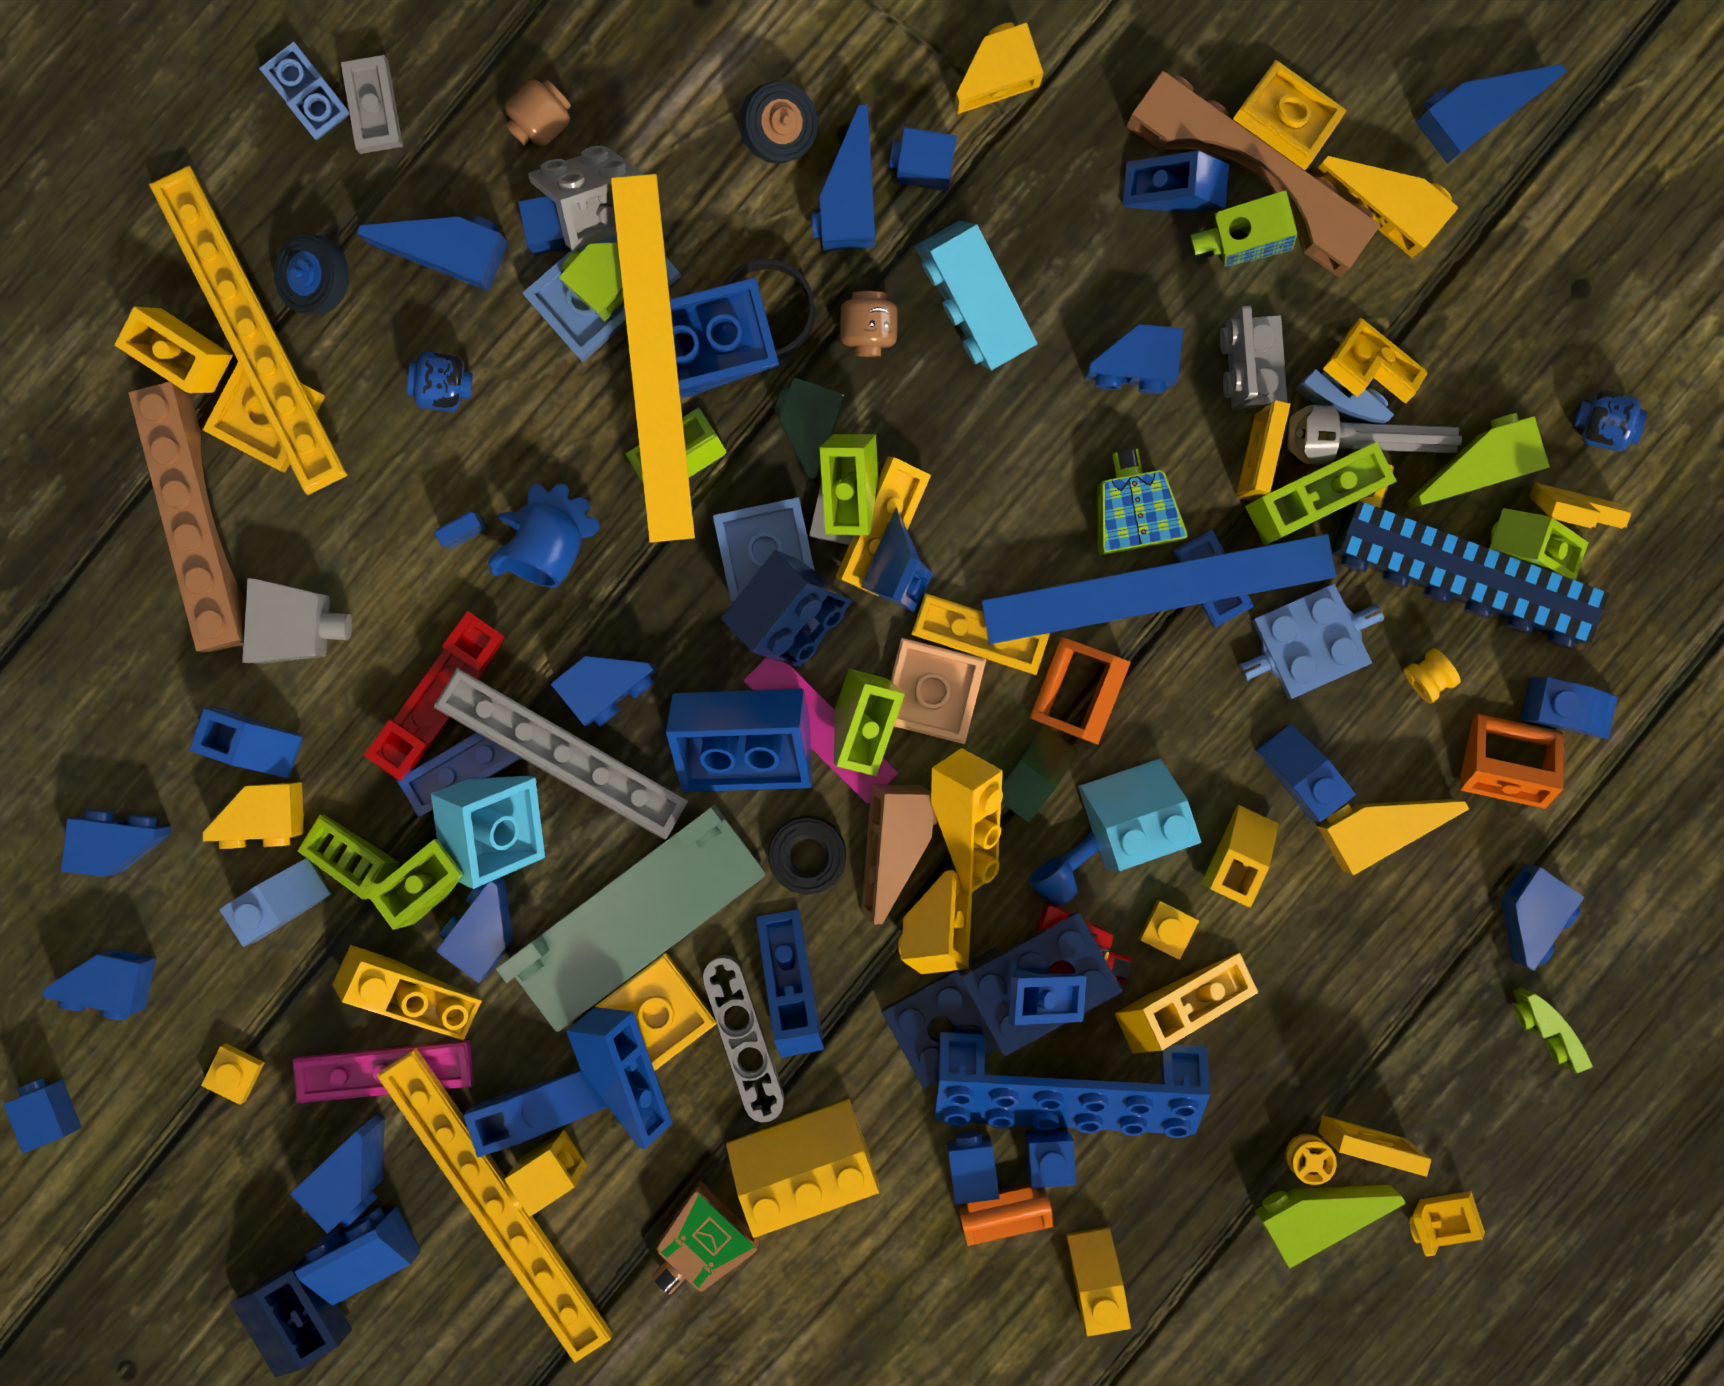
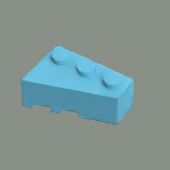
M958 220L914 246L922 260V266L933 286H937L945 300L942 304L949 319L955 326L959 324L967 338L963 341V345L975 365L980 362L982 366L993 370L1038 344L977 224Z

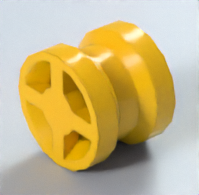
M1432 648L1425 653V659L1419 664L1412 663L1404 668L1405 676L1413 689L1429 704L1439 699V694L1442 690L1454 688L1461 682L1455 667L1436 648Z
M1309 1133L1300 1134L1294 1137L1287 1145L1285 1151L1286 1162L1291 1171L1304 1183L1321 1185L1329 1181L1334 1175L1337 1167L1336 1156L1332 1149L1318 1136Z

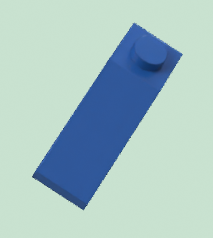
M1562 64L1464 82L1451 93L1444 87L1423 104L1427 111L1416 123L1448 164L1551 86L1567 70Z
M868 105L858 106L820 194V210L812 211L813 238H822L823 251L875 248Z
M474 216L472 222L461 217L368 224L360 225L357 234L372 246L486 291H490L508 245L505 238L498 232L499 226L478 216Z
M799 909L756 917L773 1037L780 1057L824 1050Z
M595 1007L566 1032L581 1071L639 1148L646 1149L673 1123L633 1011Z

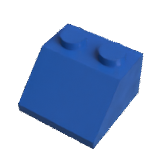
M379 1112L347 1139L291 1193V1196L327 1233L339 1222L347 1228L377 1198V1195L372 1190L383 1180L385 1118Z

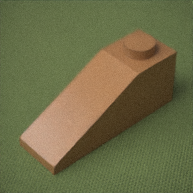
M871 784L861 913L873 924H883L932 839L933 825H936L938 822L931 804V791L922 785Z

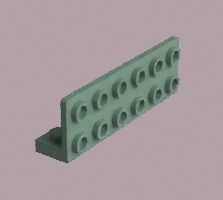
M713 805L496 968V970L506 983L515 977L553 1029L560 1031L764 878L766 872L717 806Z

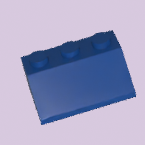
M804 689L673 693L666 734L682 792L811 788L810 719Z

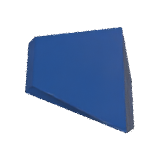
M896 507L861 588L916 613L933 573L922 564Z

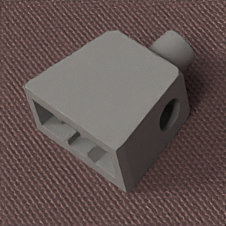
M248 578L242 663L264 664L325 657L327 653V639H350L352 632L351 615L329 613L330 599L328 595Z

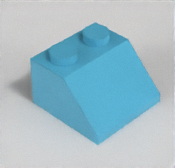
M1161 758L1078 786L1092 831L1098 841L1099 853L1104 868L1107 870L1122 871L1202 843L1189 802Z
M515 776L467 779L431 793L437 839L464 874L458 882L474 889L545 858L535 777Z

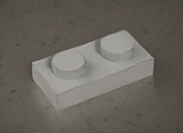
M385 55L341 62L356 150L363 154L403 147L388 59Z

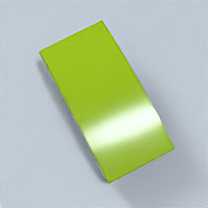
M1520 987L1513 990L1518 1003L1513 1006L1519 1024L1524 1030L1528 1029V1031L1543 1039L1550 1037L1546 1040V1046L1556 1064H1560L1576 1074L1593 1067L1584 1047L1572 1028L1552 1006L1538 995Z

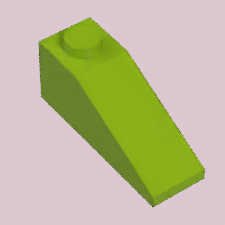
M1517 413L1490 421L1492 429L1478 434L1407 500L1409 509L1549 468L1535 416L1519 421Z
M1375 442L1275 490L1245 507L1265 546L1393 484L1397 480L1378 442Z
M1390 1184L1292 1189L1288 1192H1275L1262 1201L1263 1206L1254 1211L1280 1257L1290 1269L1406 1203L1403 1197Z

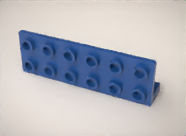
M940 1032L939 1081L934 1120L944 1121L951 1126L982 1123L999 1129L1019 1125L1033 1126V1128L1040 1131H1051L1056 1128H1075L1083 1133L1112 1130L1121 1131L1123 1134L1130 1136L1149 1132L1165 1133L1166 1136L1171 1138H1183L1196 1134L1210 1098L1207 1046L1171 1045L1160 1051L1162 1084L985 1075V1034Z

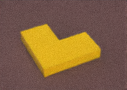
M1361 318L1350 328L1323 368L1324 371L1356 397L1368 387L1374 378L1405 404L1416 394L1428 374L1423 367Z
M1535 482L1529 495L1531 500L1552 519L1588 528L1596 527L1597 523L1623 529V527H1627L1632 514L1616 502Z

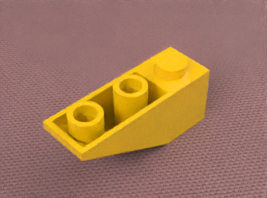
M961 748L932 767L931 804L965 893L970 895L983 884L991 882L998 874L1000 866L998 857L999 838L1001 835L1000 815L1003 799V770Z
M350 945L332 984L343 1003L463 1041L482 1002L480 998L392 958Z

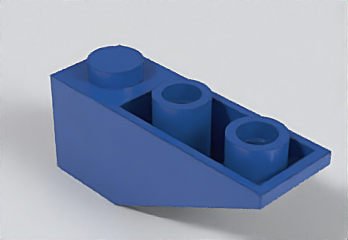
M581 1069L474 1103L463 1116L478 1158L523 1143L608 1106Z

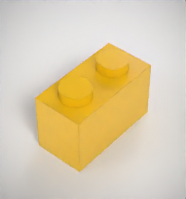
M134 306L115 343L116 347L187 393H214L233 356L162 308Z
M563 1129L517 1161L504 1179L508 1184L505 1187L506 1193L512 1204L517 1209L523 1208L528 1217L575 1188L588 1165Z

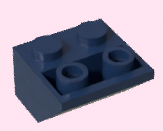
M775 550L721 619L751 652L800 667L815 654L817 645L829 630L841 622L845 610L853 600L799 559Z
M305 1256L230 1302L275 1377L301 1370L337 1348L352 1330L337 1304L332 1306L298 1280L295 1271L307 1260Z

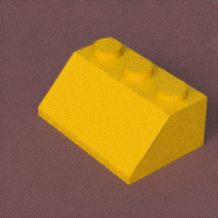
M850 1098L726 1142L737 1195L753 1238L879 1193V1179Z

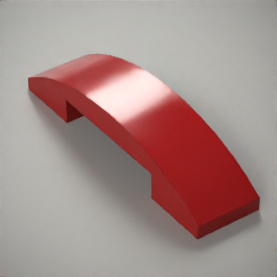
M467 611L443 644L444 650L396 717L393 720L389 719L363 756L399 781H402L452 719L435 709L434 705L455 670L458 668L479 680L505 636Z

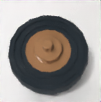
M773 81L758 86L745 98L739 112V130L743 143L753 155L765 162L783 164L799 159L811 148L817 135L818 116L814 103L804 90L789 82Z

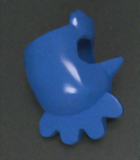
M533 484L528 492V504L518 511L503 512L497 516L516 529L518 533L510 543L498 548L489 557L490 573L494 576H500L509 571L537 585L550 588L558 587L566 578L576 560L582 538L592 537L600 529L598 519L586 516L590 511L589 502L581 497L569 500L570 492L565 484L555 485L550 492H547L540 484Z

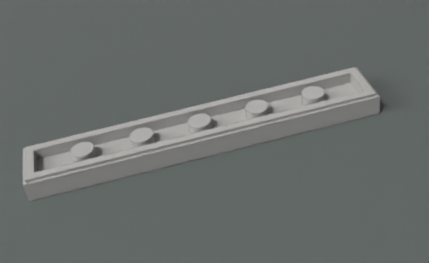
M458 668L434 705V708L664 840L668 838L688 802L679 795Z

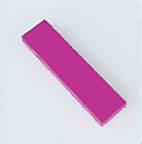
M766 657L743 680L752 690L804 689L810 719L811 749L867 804L870 802L871 784L887 785L899 773L884 757L877 776L836 767L834 765L835 709L790 664Z
M470 1040L296 1057L293 1059L297 1103L388 1095V1091L376 1075L414 1048L419 1050L445 1089L471 1087L474 1084Z

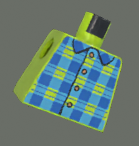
M1287 190L1219 211L1214 214L1215 228L1190 235L1196 261L1221 254L1225 267L1293 250L1297 238V230ZM1234 231H1243L1247 234V237L1237 240L1232 238L1230 234Z
M1138 449L1113 453L1117 478L1102 481L1097 487L1099 556L1177 542L1187 538V531L1165 472L1157 470L1143 473Z

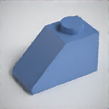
M306 858L258 884L219 910L241 945L245 947L263 939L333 893L314 863Z

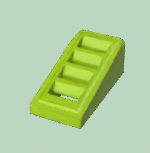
M324 814L318 816L297 850L361 899H370L367 894L399 867V862ZM330 833L334 837L324 854H322L318 850ZM343 844H345L348 847L346 848V850L344 851L343 855L337 863L334 861V859L339 853ZM361 855L362 859L352 873L349 869L357 856Z

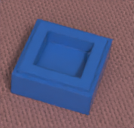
M469 511L439 527L434 533L442 547L453 549L489 528L482 515Z

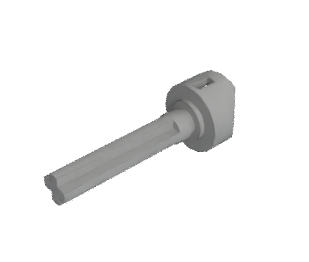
M1312 404L1304 407L1290 417L1287 432L1288 450L1299 460L1309 465H1329L1335 459L1338 449L1360 450L1375 442H1378L1382 451L1457 453L1458 445L1462 443V436H1459L1458 427L1340 423L1338 411L1333 405ZM1302 429H1306L1305 438H1302Z

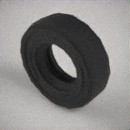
M812 816L793 818L782 825L772 838L768 853L771 872L779 884L791 892L803 895L822 893L833 886L844 872L847 858L844 839L836 827L822 818ZM801 839H814L824 849V862L815 871H800L791 862V849Z

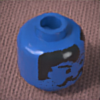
M423 352L419 355L417 361L410 360L407 396H414V402L419 408L455 412L460 407L461 398L470 399L473 373L464 372V362L457 355Z
M1599 390L1593 395L1590 402L1581 401L1574 426L1582 428L1581 437L1585 444L1622 452L1628 448L1630 443L1637 445L1645 425L1647 410L1641 409L1640 400L1635 396L1609 390Z

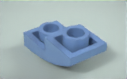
M294 41L259 68L316 141L350 115L345 105Z
M1317 369L1308 374L1295 388L1297 392L1313 404L1333 405L1336 407L1339 417L1350 422L1384 424L1394 416L1386 408L1388 406L1387 400L1376 390L1367 388L1358 397L1351 392L1346 396L1341 392L1343 386L1327 372L1321 374Z

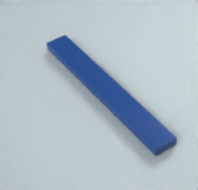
M1326 534L980 602L988 644H994L1336 578L1329 535Z

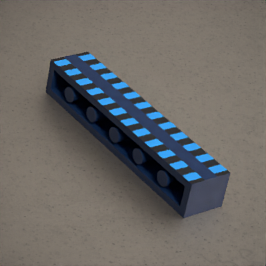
M1357 501L1347 506L1331 550L1332 555L1342 558L1340 565L1362 573H1366L1367 568L1383 573L1381 580L1402 588H1407L1409 583L1424 588L1422 595L1442 603H1449L1450 598L1466 604L1464 611L1489 619L1492 613L1507 619L1505 626L1513 630L1531 634L1532 630L1535 629L1548 634L1547 642L1567 649H1573L1574 644H1588L1592 642L1610 594L1362 501Z

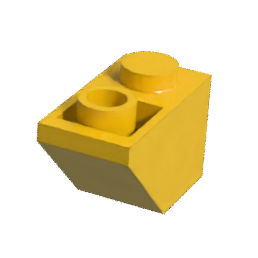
M302 782L245 786L203 832V842L219 841V849L247 847V839H263V847L290 845V837L305 834Z
M1237 805L1201 884L1251 908L1270 868L1279 823Z

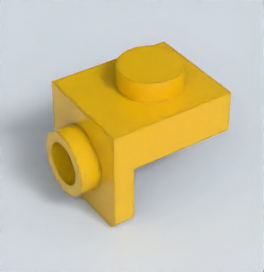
M1472 1191L1420 1199L1413 1216L1409 1220L1412 1237L1416 1243H1421L1426 1257L1436 1255L1439 1246L1483 1240L1485 1234Z

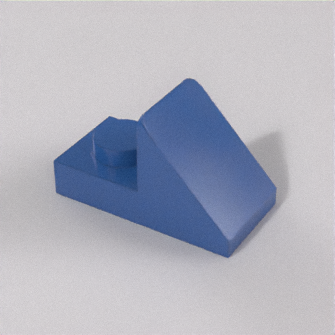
M1015 969L1011 982L1008 1024L1030 1025L1083 1022L1087 976L1076 973L1037 974Z

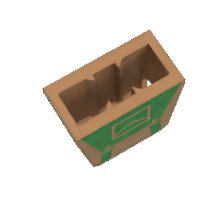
M700 1180L659 1240L656 1250L666 1262L652 1277L655 1283L667 1294H672L685 1279L698 1291L702 1292L758 1250L760 1236L753 1238L749 1226Z

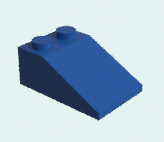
M756 278L670 299L680 399L779 366Z

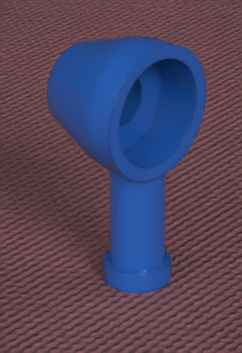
M1092 831L1089 832L1082 842L1064 856L1055 857L1037 868L1028 880L1034 891L1055 906H1061L1070 901L1078 892L1073 871L1096 852L1100 851L1094 833Z

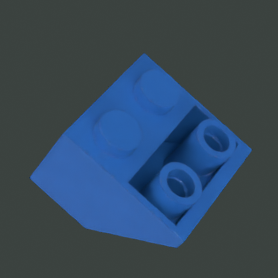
M397 1206L385 1212H382L381 1208L377 1207L356 1220L357 1224L345 1232L339 1227L318 1239V1245L304 1253L307 1260L295 1271L298 1280L333 1306L411 1265L421 1251Z

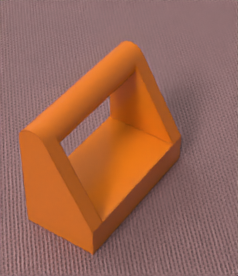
M1061 637L1029 718L1098 745L1131 662ZM1074 652L1106 664L1081 728L1049 716Z
M1476 713L1472 720L1461 770L1460 791L1546 809L1564 790V733L1562 731ZM1486 733L1547 746L1542 769L1487 758Z
M1030 1183L998 1189L999 1199L958 1204L967 1246L1053 1227L1052 1211L1045 1187L1032 1188Z

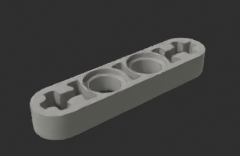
M717 956L711 959L704 970V986L747 1114L755 1121L762 1123L770 1122L776 1119L782 1111L784 1092L740 962L732 956ZM723 964L726 971L733 970L735 972V976L731 977L729 983L732 994L740 989L743 996L731 997L720 1004L717 997H724L726 992L722 982H714L712 976L717 972V965ZM737 1005L745 1008L750 1018L747 1026L742 1029H733L728 1026L724 1016L728 1008ZM748 1047L758 1049L763 1056V1064L760 1068L753 1071L745 1070L738 1061L739 1053ZM766 1073H769L770 1079H763L762 1085L767 1096L774 1095L776 1097L771 1103V1110L764 1111L762 1105L754 1106L753 1102L758 1097L756 1084L754 1082L750 1086H746L745 1081L757 1080Z

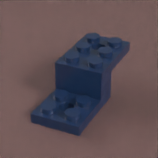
M1078 911L1001 953L994 947L970 960L969 969L950 971L881 1009V1013L923 1089L939 1081V1040L933 1038L928 1032L929 1023L936 1017L948 1018L953 1023L952 1033L985 1034V1055L1000 1048L1004 1057L1065 1024H1008L1011 982L1015 969L1037 974H1048L1049 968L1054 962L1060 960L1069 962L1073 967V973L1087 976L1084 1013L1123 992Z

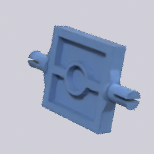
M1334 583L1255 618L1252 623L1261 640L1262 655L1240 663V670L1242 672L1256 665L1258 666L1243 674L1246 681L1270 670L1280 681L1288 700H1291L1372 664L1362 642L1361 630L1377 622H1382L1384 620L1383 613L1381 612L1366 619V616L1381 610L1377 604H1373V606L1353 614L1345 606Z

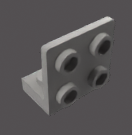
M604 146L586 148L581 152V156L572 159L546 161L540 166L541 169L528 173L530 183L556 203L565 245L571 250L617 235L611 178L643 175V172Z
M1241 306L1225 323L1226 327L1220 330L1221 353L1228 354L1229 371L1224 372L1223 375L1225 398H1231L1232 409L1266 407L1275 400L1288 403L1281 315L1252 318L1251 306Z

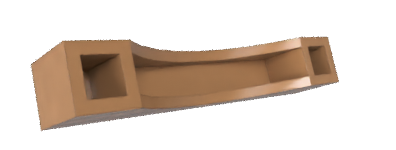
M1162 71L1132 113L1126 127L1161 152H1192L1199 150L1205 154L1231 161L1247 170L1271 189L1274 194L1287 190L1303 252L1339 278L1348 271L1380 227V224L1372 219V212L1360 203H1349L1337 194V188L1330 181L1319 176L1314 178L1280 152L1267 145L1252 132L1229 118L1230 114L1224 106L1213 100L1205 101L1195 94L1192 85L1186 79L1176 74L1170 76Z
M170 381L128 392L195 649L197 652L214 653L244 645L246 601L226 559L211 513L202 468L201 430L192 395Z

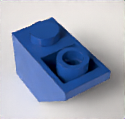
M1144 324L1137 325L1088 366L1085 371L1084 380L1095 381V387L1101 389L1118 390L1121 389V384L1139 385L1138 391L1142 393L1164 394L1165 388L1171 389L1178 382L1183 329Z
M585 656L551 683V685L584 726L596 722L600 727L620 711L616 704L630 694L635 699L651 687L654 681L650 676L658 670L652 663Z
M204 708L189 751L232 766L290 778L304 736L224 708Z
M85 809L84 816L67 818L61 871L103 877L122 873L167 838L171 833V826L156 824L157 817L149 815L131 814L128 817V821L112 819V811Z
M1526 863L1501 898L1512 960L1535 971L1538 965L1545 964L1555 950L1554 941L1561 931L1569 928L1578 918L1580 913L1578 906L1584 897L1541 867Z
M497 878L488 882V884L486 883L474 888L466 898V902L471 906L462 918L454 915L439 934L444 941L436 951L477 983H480L491 973L513 944L506 883L502 878Z
M117 949L97 954L46 987L42 998L58 1001L57 1006L62 1009L82 1011L85 1010V1007L101 1010L100 1015L102 1017L126 1020L128 1016L146 1009L156 958Z

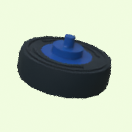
M300 234L287 240L280 249L274 265V282L278 295L286 306L301 314L322 315L335 309L344 299L349 285V267L345 254L337 243L321 235Z

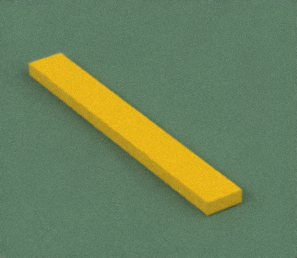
M187 166L149 184L303 491L309 495L348 476L192 168Z
M657 175L611 178L649 540L650 543L694 539V524Z
M414 1048L381 1070L376 1076L574 1363L611 1340L612 1331L533 1216L528 1217L523 1208L517 1209L510 1201L505 1189L508 1185L504 1180L506 1177L491 1155L487 1154L477 1158L463 1114L419 1050Z

